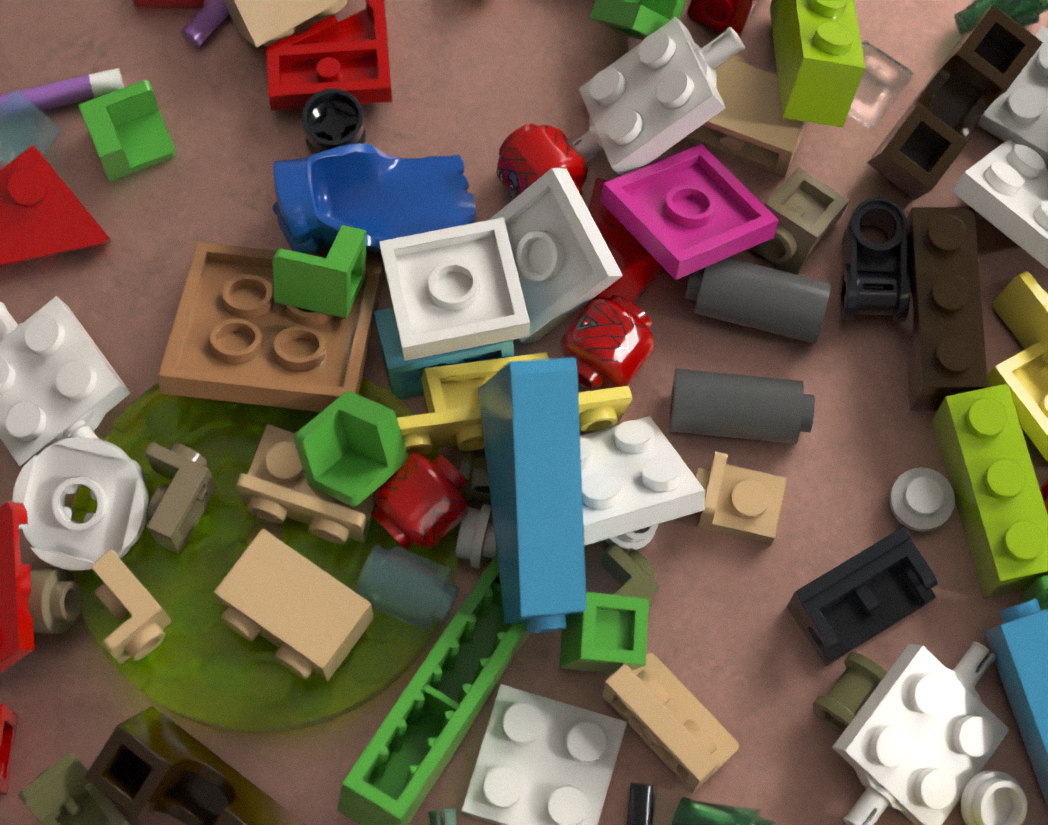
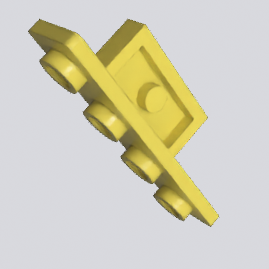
M1024 271L1012 279L992 302V306L1025 350L996 365L987 374V381L990 387L1008 383L1021 428L1048 462V293L1041 288L1030 272Z
M547 352L425 368L421 376V383L429 413L397 418L407 455L417 452L425 456L433 449L457 446L461 451H475L485 448L478 389L508 362L548 359ZM622 386L579 392V425L581 432L587 434L615 426L633 399L630 387Z

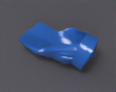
M347 144L324 150L308 158L275 161L273 165L274 188L277 202L273 205V212L277 215L279 228L292 251L318 253L321 248L329 247L331 249L341 225L366 230V252L381 253L379 241L475 223L476 219L474 195L467 192L469 183L465 175H463L465 164L460 154L425 158H400L386 154L369 144Z

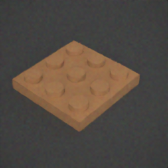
M197 242L158 374L160 394L322 412L347 390L359 394L374 323L373 311H376L382 285L383 263L366 261V278L346 319L275 303L272 259L276 253L275 250ZM314 255V256L323 257V258H326V257H327V256Z

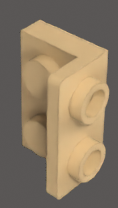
M267 424L248 474L241 473L236 484L241 501L248 504L246 510L258 518L273 523L282 524L285 517L309 524L308 531L332 543L345 544L347 538L364 543L374 518L371 512L377 507L372 493L359 505L350 506L310 487L294 443L296 433Z
M653 653L646 654L645 666L632 671L624 664L605 682L602 697L692 793L705 783L739 749V743Z

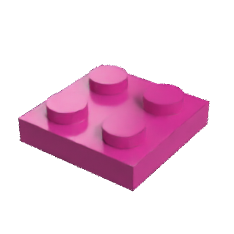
M703 144L605 182L600 202L675 280L774 238L779 221Z

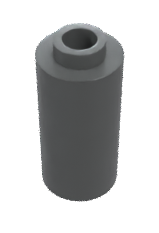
M728 257L691 273L685 298L697 301L694 314L816 344L830 295L831 283Z
M675 368L669 431L797 444L800 432H811L815 397L811 394H804L803 381Z

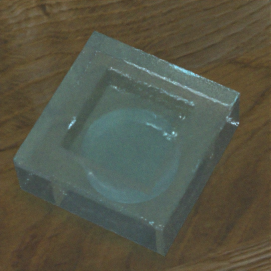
M16 89L0 105V158L7 164L33 144L42 154L63 131Z

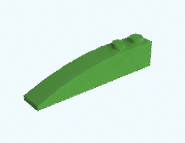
M497 553L343 781L337 811L359 825H408L530 634L526 631V622L509 624L504 622Z

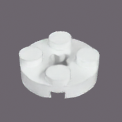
M91 437L66 438L46 447L39 455H34L20 471L12 496V502L23 503L27 510L28 524L19 525V529L22 528L26 540L33 546L30 548L43 561L67 570L92 569L91 565L110 549L119 558H122L138 541L147 522L146 513L149 506V493L145 484V474L142 467L135 460L130 459L116 445ZM81 484L91 489V498L97 500L96 512L87 513L84 522L74 520L75 510L65 505L66 495L78 493L81 489Z

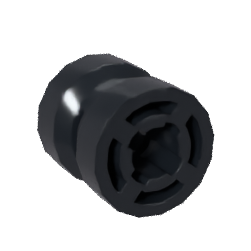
M325 89L315 93L306 102L302 111V125L305 133L306 147L310 156L347 144H366L363 109L358 99L351 93L341 89Z

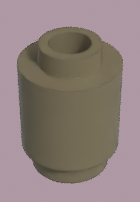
M30 566L31 593L28 598V609L33 617L34 633L62 634L66 632L74 620L77 619L82 609L83 595L80 586L77 584L74 575L67 569Z

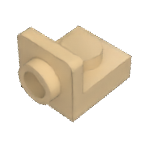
M715 451L710 469L698 467L695 476L705 489V510L700 511L697 528L772 544L776 535L787 478L726 464L728 454Z
M110 549L93 563L91 568L103 581V584L94 592L120 622L129 614L132 615L102 642L103 646L117 662L122 664L130 657L134 660H139L152 652L165 638L166 634L163 629L172 621L115 552Z

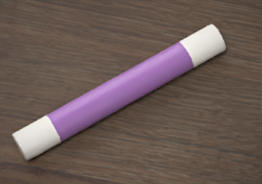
M115 68L0 95V120L95 99L122 89L124 84L120 70Z

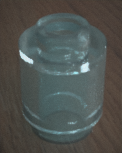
M376 545L363 567L357 583L356 593L368 598L372 608L428 631L434 620L443 624L446 623L457 600L460 587L450 583L453 569L397 545H394L390 550Z

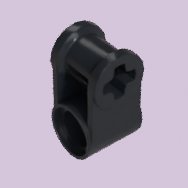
M880 197L870 198L857 206L843 235L842 272L839 291L841 320L851 321L855 314L892 316L894 322H906L911 290L910 272L907 267L906 216L900 206L893 201ZM866 225L877 226L885 232L888 241L880 244L870 242L863 236L860 228Z

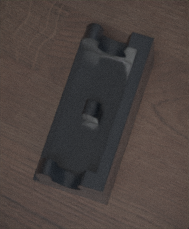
M903 526L795 591L787 608L824 665L827 666L932 602L936 596L931 588L938 585L933 571L911 540V535Z

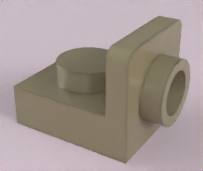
M798 167L764 204L779 220L774 238L749 249L780 270L798 275L807 262L813 248L841 218L850 200Z
M151 442L145 455L152 469L171 479L172 482L170 486L163 483L154 493L146 513V518L150 520L147 528L158 545L180 555L217 486L209 468L205 467L208 461L202 455L178 443H173L171 448L167 449Z

